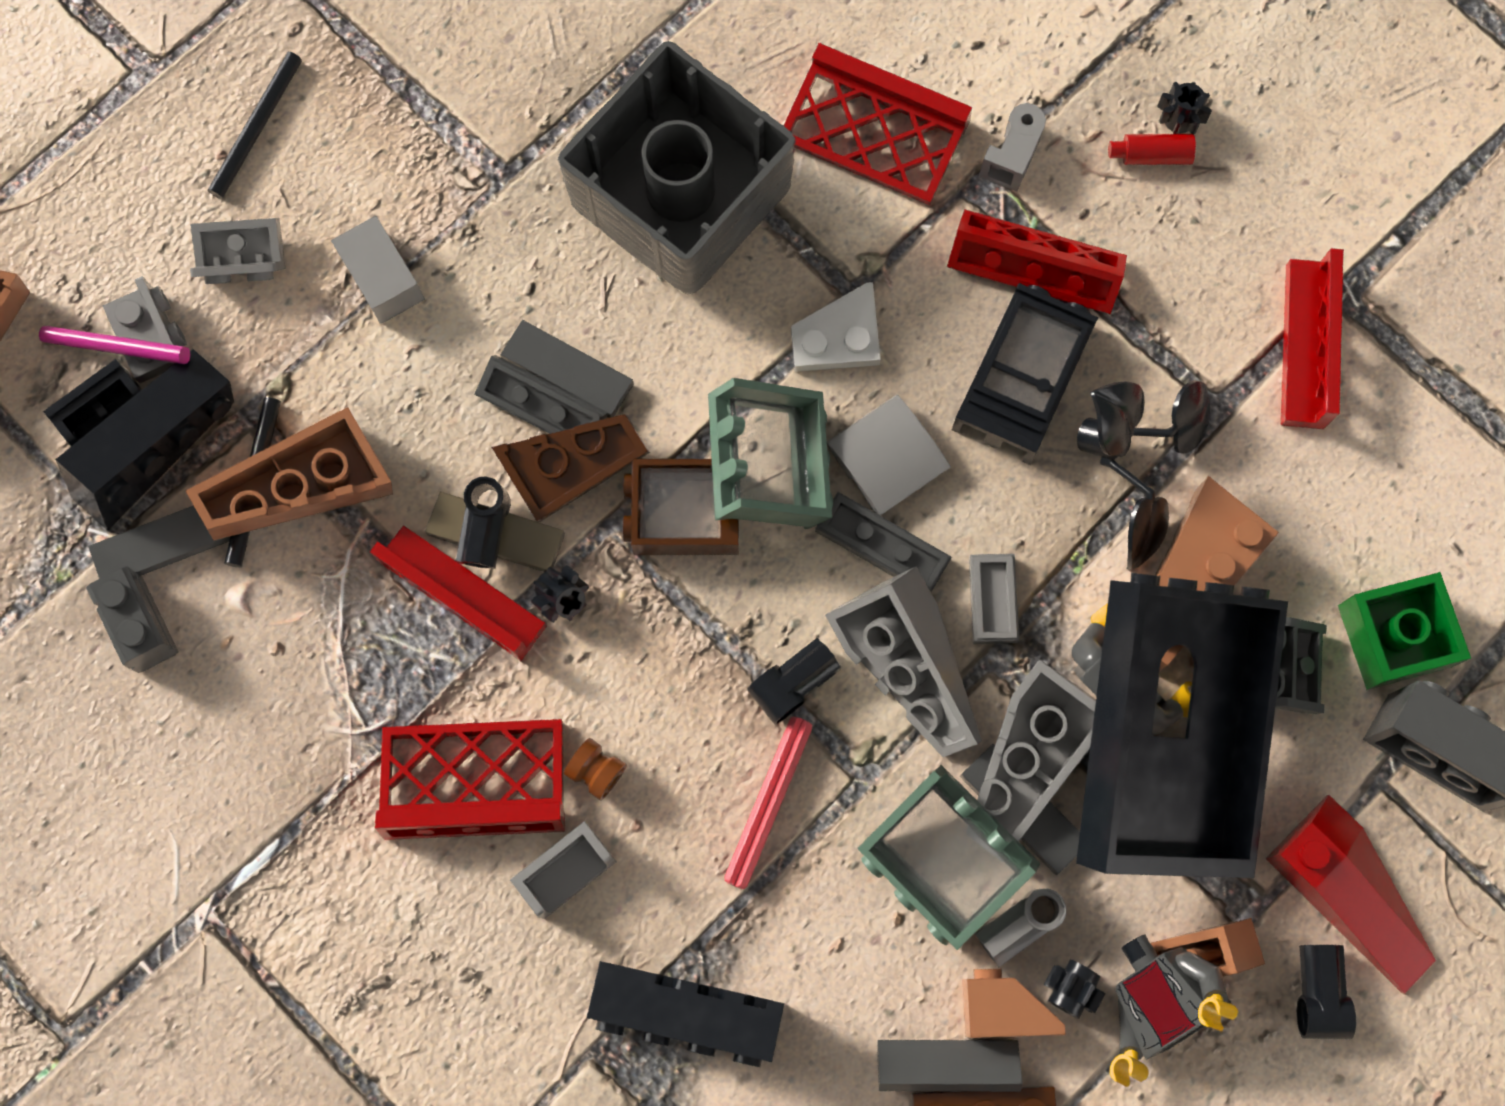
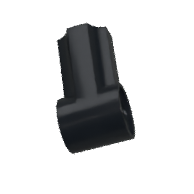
M484 476L473 479L464 491L466 508L456 562L472 567L496 569L504 520L511 508V499L508 492L495 479ZM488 490L496 491V504L487 510L479 509V497Z
M816 638L780 667L775 665L764 672L750 684L747 691L774 725L795 712L806 701L805 697L841 670V666L829 648Z
M1299 945L1302 995L1297 1001L1296 1015L1301 1037L1304 1039H1352L1356 1030V1013L1351 997L1347 996L1344 945Z

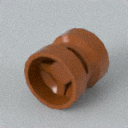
M588 738L569 761L564 770V775L575 783L584 780L588 786L589 793L602 801L619 781L627 764L616 756H603L602 746L592 738Z

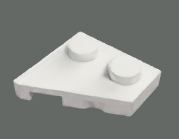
M873 282L863 284L791 326L795 372L880 365L881 359Z

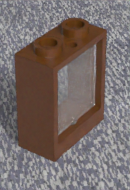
M632 459V473H624V499H632L631 515L623 516V541L631 542L634 555H739V519L720 520L719 538V520L715 521L712 459Z

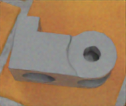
M1030 103L1014 107L1009 116L1002 148L989 146L983 159L979 177L1016 192L1018 191L1045 127L1046 118L1041 108Z

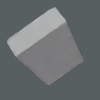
M1015 554L970 555L969 572L973 644L1018 643L1019 625Z

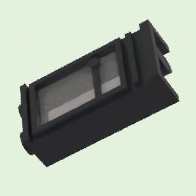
M1019 283L956 415L951 430L960 433L963 424H966L986 433L984 442L991 447L1000 448L1004 441L1026 451L1027 453L1022 462L1031 465L1099 317L1090 314V311L1081 304L1074 302L1064 303L1051 297L1050 293L1042 287L1036 285L1025 286Z

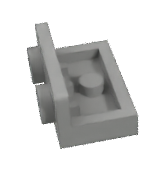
M280 218L190 224L196 267L190 268L191 277L204 276L205 284L231 282L230 274L247 273V281L274 279V271L286 269Z

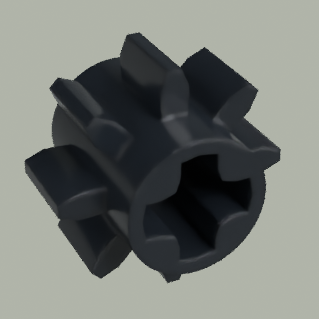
M1174 82L1169 94L1162 93L1157 105L1159 109L1163 110L1159 123H1165L1167 128L1173 131V134L1186 132L1196 134L1200 123L1206 124L1212 112V109L1206 107L1210 94L1204 93L1195 82L1183 83L1181 85Z
M567 565L561 573L554 570L551 566L548 567V570L533 583L537 596L531 600V603L541 610V614L553 623L559 615L571 621L587 605L584 592L589 588V585L581 580L579 574Z
M1071 959L1065 969L1059 965H1054L1044 983L1046 987L1053 990L1048 1002L1077 1019L1080 1018L1084 1009L1090 1013H1096L1106 994L1096 988L1101 976Z

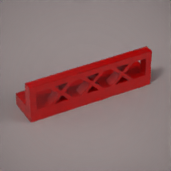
M964 209L947 267L1017 287L1019 283L1025 286L1036 285L1047 290L1053 298L1078 303L1084 307L1111 314L1124 278L1127 255Z
M1330 248L1321 261L1290 259L1286 264L1281 426L1325 429L1340 414L1344 249Z
M404 525L387 547L377 541L370 550V553L382 566L520 662L547 627L545 622Z

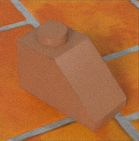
M1252 918L1151 942L1158 956L1182 947L1188 952H1192L1218 966L1222 977L1238 974L1265 964Z
M974 969V979H962L965 1037L1066 1035L1065 1024L1015 978H1002V969Z

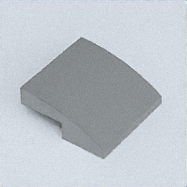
M895 395L827 441V446L848 479L854 480L872 510L878 515H882L951 468L936 443L899 395Z

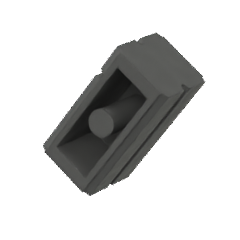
M128 566L120 568L86 587L93 603L98 606L96 610L123 666L140 673L175 656L179 652L143 577Z

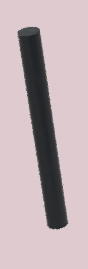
M288 51L210 184L207 191L213 196L223 199L299 68L302 59L295 53Z
M264 397L250 457L271 446L281 404L280 400ZM250 531L230 536L224 564L232 567H242Z

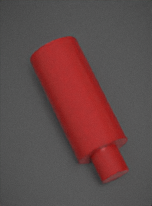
M1125 134L1123 141H1110L1108 145V157L1123 158L1124 165H1192L1196 153L1194 134Z

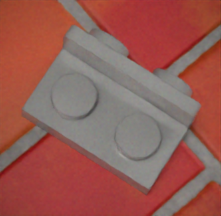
M143 276L135 279L138 290L103 305L112 329L118 337L177 346L187 345L175 321L170 323L165 311L171 309L163 290L159 285L153 288ZM124 355L134 378L140 384L164 373L175 364Z

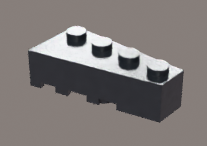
M192 349L187 364L175 363L55 459L71 498L108 531L215 421L220 420L229 412L234 403L230 381Z
M600 961L586 1018L597 1020L596 1030L623 1036L624 1028L626 1027L643 1031L641 1038L643 1041L669 1046L670 1038L689 1042L687 1051L714 1057L715 1051L718 1049L734 1053V1062L760 1067L762 1060L768 1062L773 1060L784 1003Z

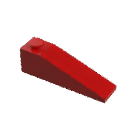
M1326 795L1265 858L1401 993H1406L1436 961L1364 828L1330 795Z

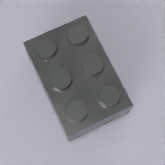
M1418 680L1387 695L1363 738L1364 741L1482 812L1505 807V731L1490 722L1491 718L1487 713L1470 705H1460L1448 697L1449 692L1445 688L1431 681L1422 682Z

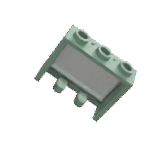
M732 378L708 394L715 521L741 519L802 526L804 529H809L832 518L833 496L830 492V455L827 451V414L824 409L823 392L739 378Z
M942 765L934 770L857 848L864 855L861 860L866 868L878 878L884 875L896 888L894 894L908 910L914 912L917 909L929 921L927 928L931 934L944 945L950 943L956 950L1037 872L1041 864Z

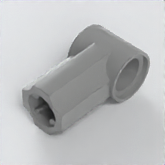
M1032 890L1019 902L977 931L975 935L996 965L1001 967L1044 934L1058 928L1065 919L1066 904L1063 897L1054 890ZM1040 896L1049 898L1054 905V915L1046 923L1036 921L1031 913L1033 901Z

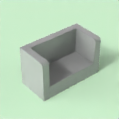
M377 216L368 219L331 240L379 323H384L425 300L417 282Z
M584 821L510 879V881L537 917L545 919L617 861Z

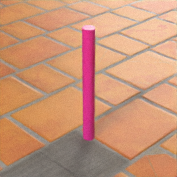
M42 326L39 330V339L44 343L179 364H187L190 359V350L184 346L52 326Z

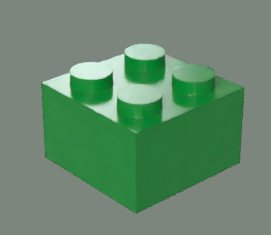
M1441 572L1354 594L1338 605L1366 690L1452 668L1471 659Z

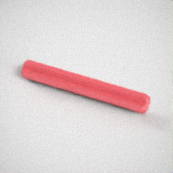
M791 717L725 874V882L739 889L748 887L812 731V724L802 718Z

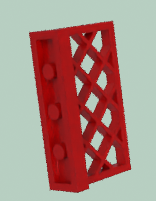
M818 43L812 56V65L783 126L792 133L798 120L814 115L821 134L806 140L793 135L796 140L794 148L930 206L960 139L965 134L971 121L972 107ZM820 78L832 83L837 97L815 105L811 89L816 79ZM841 88H844L850 92L843 94ZM860 96L870 99L876 113L853 121L846 102ZM808 99L810 107L802 110ZM841 104L848 123L826 132L819 112ZM879 104L888 108L881 110ZM898 112L909 116L913 129L891 137L884 118ZM879 120L886 140L864 148L857 128ZM917 120L926 124L919 127ZM936 128L952 134L947 147L933 153H929L922 135ZM851 131L858 150L844 156L833 152L829 139ZM917 136L924 156L902 164L895 144ZM824 141L826 149L816 144ZM889 147L896 167L883 172L872 169L867 155ZM862 158L864 165L853 160ZM941 158L939 165L936 169L933 160ZM927 163L933 177L927 191L910 185L905 171ZM900 174L902 181L895 179L892 176Z
M562 719L382 727L379 810H376L375 829L384 840L565 832ZM553 732V747L540 760L524 746L535 733ZM512 734L522 735L518 739H516ZM490 735H503L512 745L493 762L478 747ZM467 736L477 737L473 741H471ZM446 737H458L467 747L448 764L433 749ZM422 738L432 739L428 743H426ZM394 739H414L422 747L404 766L393 757ZM519 750L534 766L516 783L501 767ZM474 752L489 768L472 784H469L456 769ZM429 754L444 769L425 787L410 772ZM552 759H553V772H552L549 768L546 767V765H547ZM394 765L399 771L392 777ZM542 771L553 781V798L533 799L523 788ZM497 773L512 788L500 800L488 801L478 790ZM452 775L466 790L454 802L442 803L432 793ZM405 777L421 791L409 804L391 805L392 789ZM517 794L521 795L524 798L512 800ZM472 796L478 800L467 802ZM427 798H429L433 802L428 804H421Z

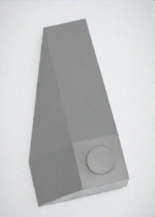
M917 566L882 582L825 615L845 653L856 665L862 662L879 680L875 685L884 695L890 692L906 709V718L942 757L967 749L982 741L938 605Z
M1040 659L1011 696L977 799L1018 842L1090 749L1096 699ZM968 826L966 834L1003 862L1004 860Z

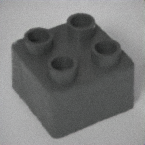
M667 41L655 49L621 89L572 138L560 152L558 162L571 205L578 213L600 228L613 241L642 264L656 272L659 277L665 279L674 288L685 294H693L704 287L741 243L787 194L791 187L796 140L786 127L770 117L768 113L757 108L731 85L703 67L701 62L692 58L677 44Z

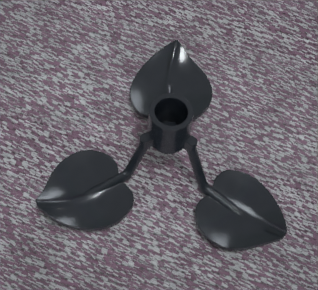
M1126 381L1115 382L1090 392L1095 405L1097 419L1090 417L1081 424L1077 435L1079 450L1101 456V465L1113 469L1144 494V498L1136 502L1130 517L1126 569L1133 570L1138 568L1158 550L1167 533L1169 507L1165 498H1155V491L1117 463L1115 459L1127 454L1132 436H1174V450L1177 453L1184 454L1195 449L1206 433L1210 418L1208 387L1202 381H1190L1178 392L1172 408L1173 426L1167 429L1135 428L1142 419L1145 406L1144 392L1136 383Z

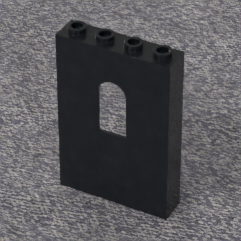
M1131 573L1130 582L1110 581L1076 864L1104 874L1255 878L1288 601L1269 599L1270 590L1243 586H1241L1240 595H1233L1234 585L1205 582V590L1198 591V581L1169 578L1168 587L1159 586L1160 576ZM1182 645L1190 651L1194 661L1185 738L1152 736L1161 660L1171 647Z

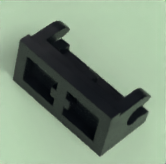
M114 359L43 412L68 444L73 446L139 393L142 388L133 376Z

